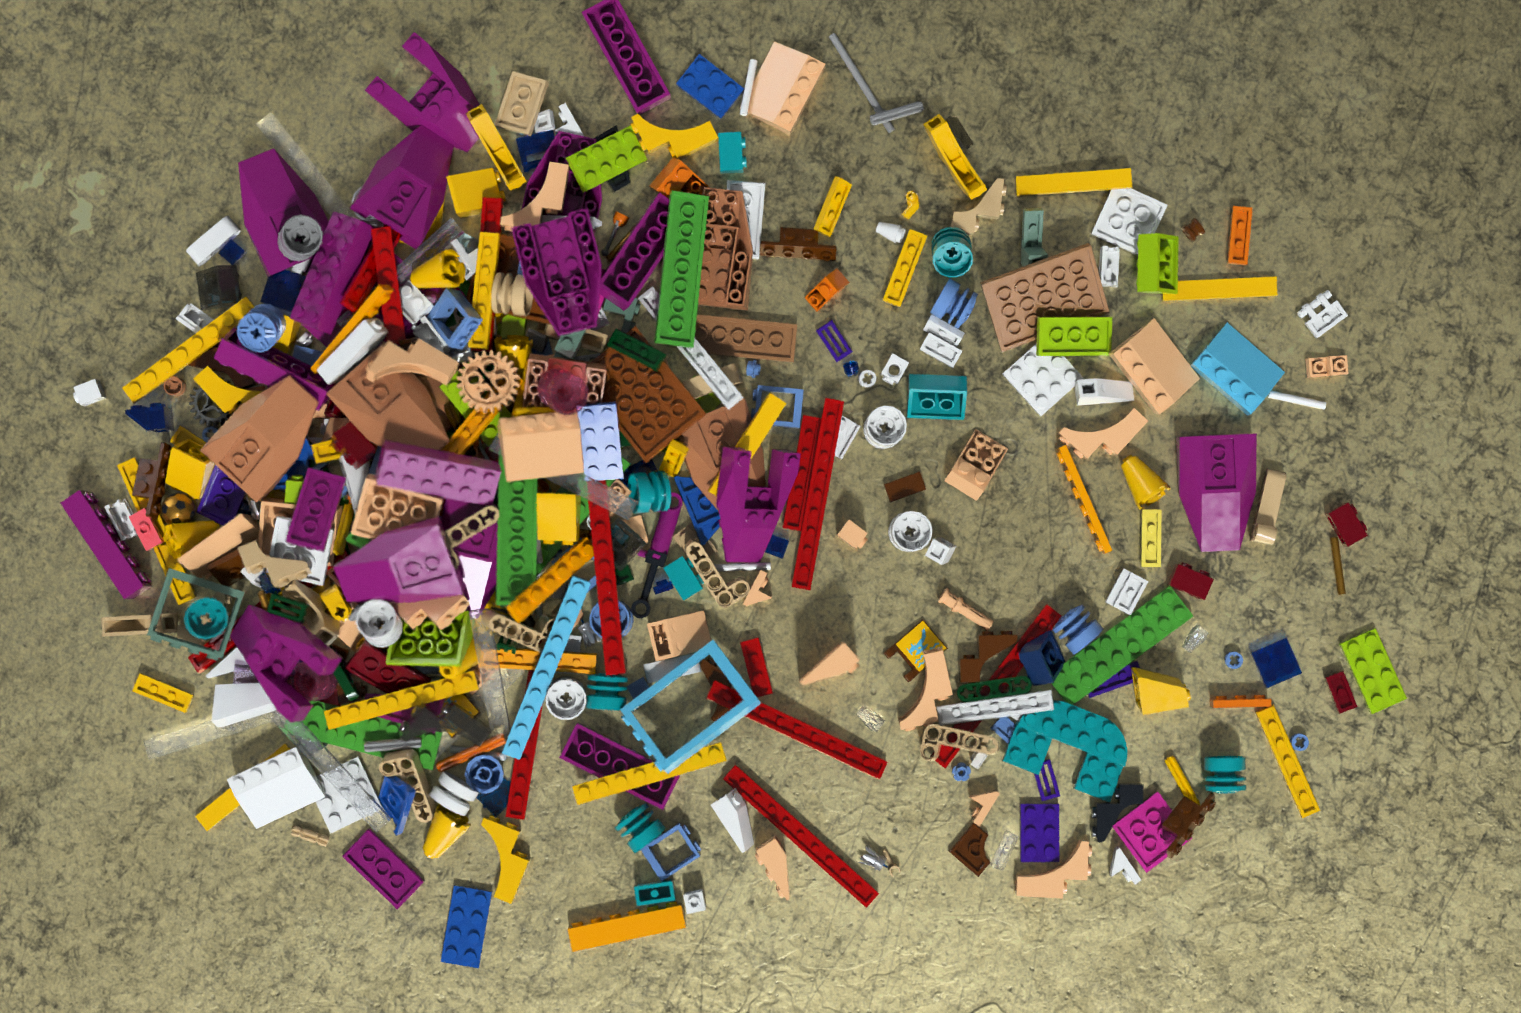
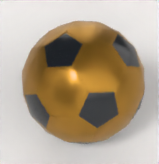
M174 493L167 496L161 505V515L168 524L191 522L195 516L196 507L193 500L183 493Z

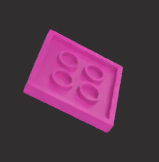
M1158 791L1144 800L1143 804H1139L1116 821L1112 827L1146 873L1167 858V848L1176 838V836L1162 828V824L1171 814L1172 810Z

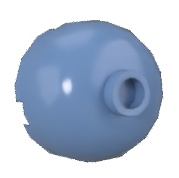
M486 754L473 758L468 763L465 771V778L469 787L474 791L484 794L496 790L504 777V770L500 761L494 756Z

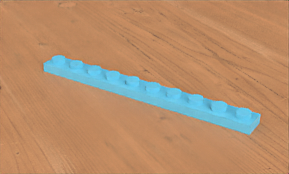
M572 575L503 747L502 754L520 760L591 585L590 581Z

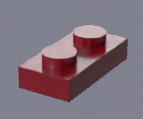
M1344 671L1324 677L1338 714L1357 707Z

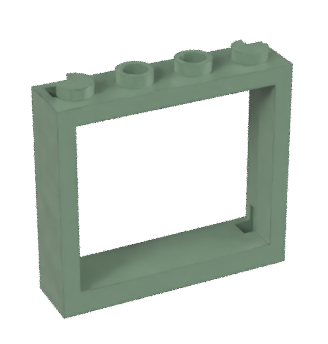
M169 568L147 635L151 636L150 640L161 643L164 640L170 642L169 646L177 649H180L181 646L187 647V652L196 655L203 652L207 654L206 658L218 661V658H223L245 592ZM173 578L236 597L219 651L155 631Z

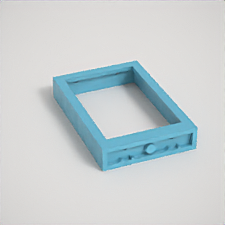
M712 640L620 710L624 714L621 718L626 725L629 726L631 724L634 728L632 733L638 741L642 739L645 743L643 748L649 756L653 755L656 761L654 764L657 768L669 774L755 709L761 702L716 642ZM710 654L743 698V701L665 759L633 715V712Z

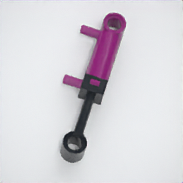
M671 493V497H676L679 500L677 507H669L667 511H658L660 515L649 550L633 548L634 555L646 558L645 562L650 563L641 597L631 606V612L637 618H645L651 612L648 597L658 566L663 568L665 566L683 506L682 497L677 493ZM640 603L646 606V612L642 615L636 612V606Z

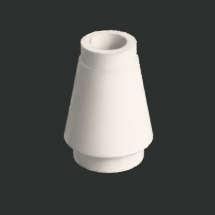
M879 222L876 232L894 243H901L906 229L902 228V225Z

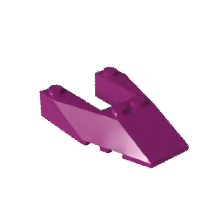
M413 32L402 47L405 52L432 73L431 77L409 102L378 76L374 78L365 91L411 131L422 125L454 145V148L468 153L479 140V136L465 113L476 108L480 103L460 71L419 35Z
M723 447L716 507L719 508V525L722 527L723 532L722 544L726 562L759 563L797 477L801 453L787 449H772L768 486H747L752 451L740 447Z
M251 604L248 605L230 635L276 710L291 723L304 721L313 706L286 682L299 659L318 675L333 674L342 659L301 623L269 613L267 610Z

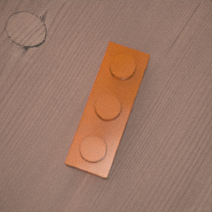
M1232 207L1227 264H1248L1252 207Z
M1235 695V699H1227V696H1215V699L1210 700V707H1271V699L1266 698L1265 695H1254V699H1246V695Z

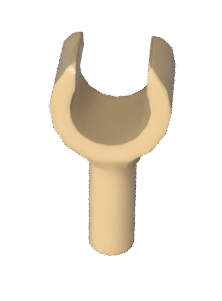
M887 849L882 851L889 865V874L893 876L891 872L893 868H897L900 873L899 866L893 862Z

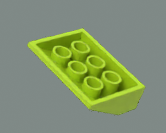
M469 611L460 613L442 631L428 617L414 629L401 618L403 630L400 638L388 647L386 665L461 666L472 641L475 619Z

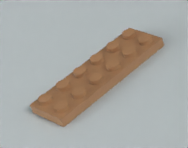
M697 314L695 339L708 355L794 363L797 324Z

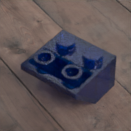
M151 403L150 407L134 405L130 406L131 409L125 410V414L146 431L153 433L174 431L172 408L166 407V404Z

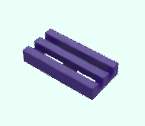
M832 320L816 330L836 363L853 352ZM827 327H832L847 350L845 353ZM824 330L840 353V356L836 355L821 331Z
M1050 759L1044 760L1041 774L1048 796H1044L1039 775L1034 774L1041 801L1060 797ZM1046 764L1049 770L1055 794H1051L1050 786L1044 769V765Z

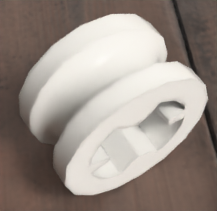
M871 370L863 371L859 375V383L866 388L873 386L876 382L875 373ZM864 374L872 376L870 384L863 382Z

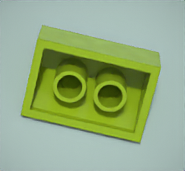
M1161 233L1138 234L1137 292L1178 294L1179 236Z

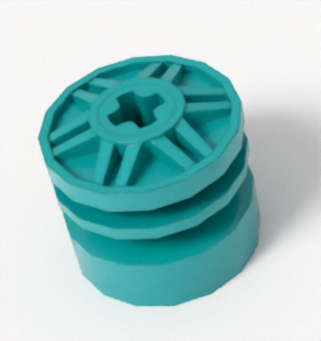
M957 227L941 229L934 235L931 250L933 265L936 271L946 277H959L969 271L973 264V252L969 235Z
M653 471L648 476L645 472L630 474L627 487L632 492L628 497V501L634 514L647 513L650 508L653 512L669 510L671 487L669 477L665 471H658L657 473Z
M208 597L198 599L190 604L184 615L186 629L191 635L199 639H210L221 634L228 621L227 610L223 604L216 599ZM208 614L210 622L203 624L200 616Z
M606 673L588 675V680L596 681V685L589 684L587 688L596 690L595 694L587 695L586 708L620 710L626 706L627 697L618 695V692L627 690V687L619 686V682H628V677H623L619 674L606 675Z
M1245 756L1204 757L1205 770L1211 771L1214 774L1213 776L1205 777V781L1214 782V784L1205 785L1206 791L1228 794L1246 790L1245 784H1237V781L1246 780V777L1237 775V771L1246 769Z
M647 803L633 808L614 827L616 831L623 827L627 829L620 835L621 837L631 834L632 838L628 841L627 845L634 854L666 829L659 818L652 822L648 820L654 813L652 810L644 815L643 811L649 807Z

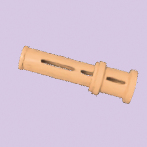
M948 588L943 591L938 599V603L947 605L951 608L952 612H959L986 631L990 629L994 622L965 603L962 597H957L949 592Z

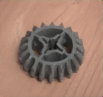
M193 388L197 393L196 395L190 394L194 401H190L189 405L195 406L190 409V412H197L194 415V419L201 418L200 424L203 425L206 422V427H210L213 423L214 428H218L219 422L222 426L225 420L227 421L234 413V411L231 414L228 411L224 413L220 408L212 405V399L201 388ZM205 395L207 401L202 409L201 399L202 396ZM216 410L222 416L210 418L206 413Z

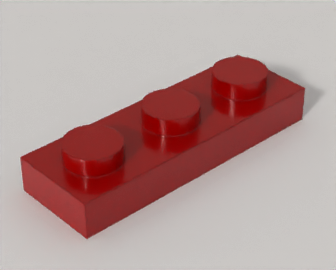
M759 638L740 642L752 692L757 698L773 694Z

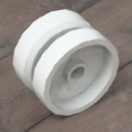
M443 771L438 779L443 787L434 786L429 795L445 808L465 816L470 809V805L465 800L474 801L479 792L471 789L467 782L459 777Z

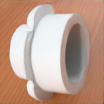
M305 331L296 340V343L303 347L309 346L313 341L311 338L313 334Z

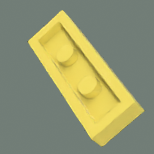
M1141 510V567H1161L1162 510Z

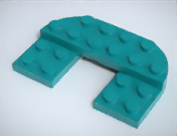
M1053 700L1054 710L1022 715L1013 729L1002 759L1003 762L1039 775L1052 739L1086 752L1073 789L1106 802H1111L1123 766L1125 767L1127 762L1125 738L1112 721L1058 700Z

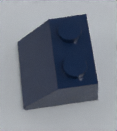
M1051 630L1027 642L1019 652V659L1023 663L1027 671V677L1031 680L1033 686L1053 683L1066 662Z

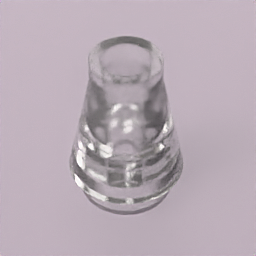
M1198 624L1195 627L1192 626L1182 647L1191 653L1207 639L1206 636L1209 632Z
M864 706L856 714L870 731H875L876 733L885 723L882 715Z

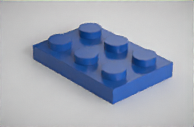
M700 54L676 83L679 88L719 119L724 117L744 91L742 86Z

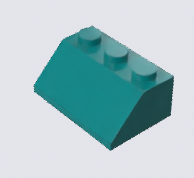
M909 374L907 418L964 420L967 399V376Z

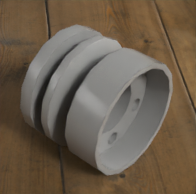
M299 215L292 217L284 224L278 234L277 243L279 250L285 257L293 261H303L310 258L318 250L322 243L323 234L321 227L314 219L309 216ZM296 236L298 239H302L301 243L295 242Z

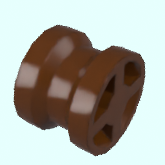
M1195 218L1190 220V224L1181 227L1183 233L1191 242H1194L1197 236H1202L1205 233L1204 228Z

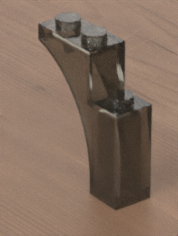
M453 700L450 704L447 703L441 710L442 715H439L422 702L420 706L414 707L410 714V719L404 721L398 729L399 737L405 742L424 733L449 732L463 736L479 747L491 733L488 725Z

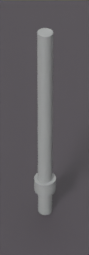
M836 33L829 36L830 40L876 113L886 111L878 103ZM890 121L882 123L888 133L895 130Z

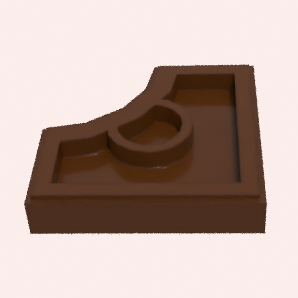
M972 823L949 852L979 877L991 863L984 851L988 834L975 823Z

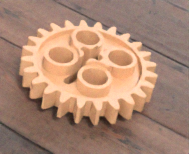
M484 350L482 356L475 353L474 360L468 357L470 363H462L465 370L459 369L458 371L462 376L456 378L461 382L456 386L458 389H462L459 395L464 396L463 402L469 401V408L475 405L476 412L482 408L484 414H486L488 409L494 413L496 407L499 411H502L501 405L503 404L509 407L507 401L514 402L511 395H518L514 388L520 387V384L515 382L520 379V376L514 375L518 372V369L512 368L514 366L513 361L508 362V356L502 358L501 352H498L495 356L493 350L490 351L489 355ZM489 365L495 366L492 372H486V367ZM478 369H481L492 382L493 386L499 391V395H496L478 373ZM473 377H479L477 384H470ZM504 379L507 381L505 386H497L500 380ZM484 392H491V396L488 399H482Z

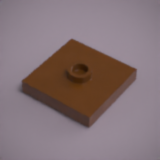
M238 549L207 565L209 571L221 585L229 587L246 578L240 572L245 566Z

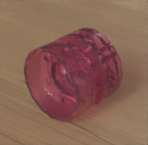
M554 368L545 372L537 386L540 400L546 406L563 415H572L580 411L588 398V388L585 382L562 368Z
M304 662L296 664L286 681L309 702L322 701L329 698L337 686V679L334 674L318 675Z

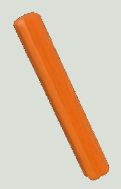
M500 733L438 761L436 767L439 772L446 771L504 745L507 739L503 733Z

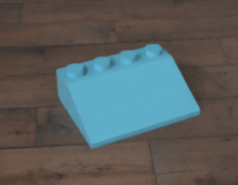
M1229 323L1222 327L1190 364L1200 376L1247 416L1255 411L1285 373Z

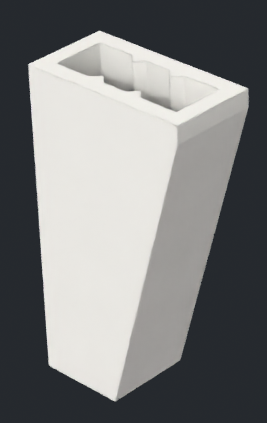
M377 318L364 319L317 369V372L327 384L339 383L376 350L388 333L383 323Z
M259 683L215 685L212 722L217 727H224L276 711V708Z

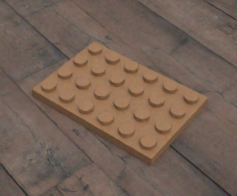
M1089 243L980 282L1001 352L1037 340V317H1100L1110 313L1093 251Z

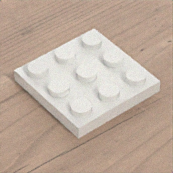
M1132 188L1111 190L1091 234L1138 255V234L1156 232L1167 204Z
M1036 343L1002 375L1041 417L1076 385L1077 380H1081L1083 377L1064 356H1036Z
M277 516L269 557L305 561L311 570V574H308L305 579L300 581L323 586L335 529L331 528L325 551L320 552L286 543L285 540L292 519Z
M359 756L316 776L326 797L315 802L330 834L383 809Z

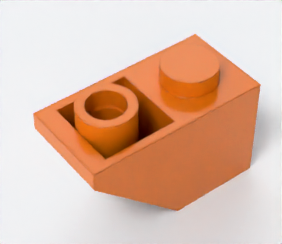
M836 268L825 276L804 298L816 311H819L850 282Z

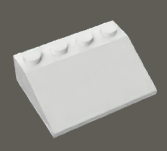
M301 744L227 779L235 798L256 829L326 797Z

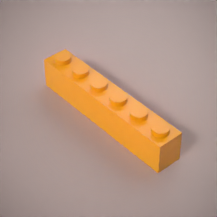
M677 901L666 903L665 907L659 908L658 905L647 907V910L642 912L639 909L628 911V914L623 916L620 913L609 915V918L602 920V917L590 919V922L583 924V921L571 923L572 926L568 927V934L572 952L684 929L686 928V921L682 903L677 904Z

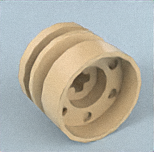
M498 272L494 278L491 292L493 312L501 313L502 311L504 314H508L512 308L514 315L528 316L532 307L533 295L525 284L524 276L518 274L514 280L512 274L508 273L505 276L504 273Z

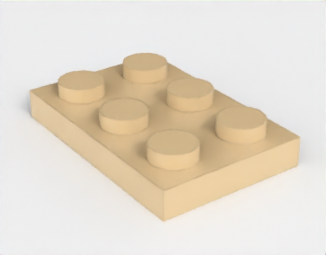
M512 71L495 126L531 137L549 82Z

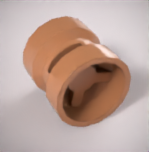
M172 376L164 382V390L169 395L180 397L186 392L187 386L185 381L178 377Z

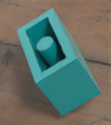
M741 132L718 133L720 174L743 173V167H747L746 156H742V149L746 148L745 137H741Z
M682 556L663 569L684 601L703 589L701 585L704 582L699 574L695 575L691 570L694 566L690 559H685Z
M673 879L635 884L634 886L637 906L674 901L676 899Z

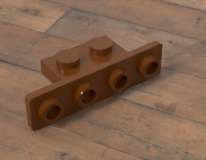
M780 227L779 242H760V256L825 261L836 260L837 246L818 245V231L814 229Z
M161 442L158 460L140 458L132 493L134 497L149 499L146 516L152 520H158V515L161 513L162 497L165 494V480L172 446L165 442Z
M1211 792L1201 806L1184 796L1164 821L1162 828L1176 836L1167 848L1168 858L1172 859L1174 855L1180 853L1183 847L1182 844L1186 840H1190L1196 826H1200L1205 819L1206 813L1213 810L1216 805L1214 793Z

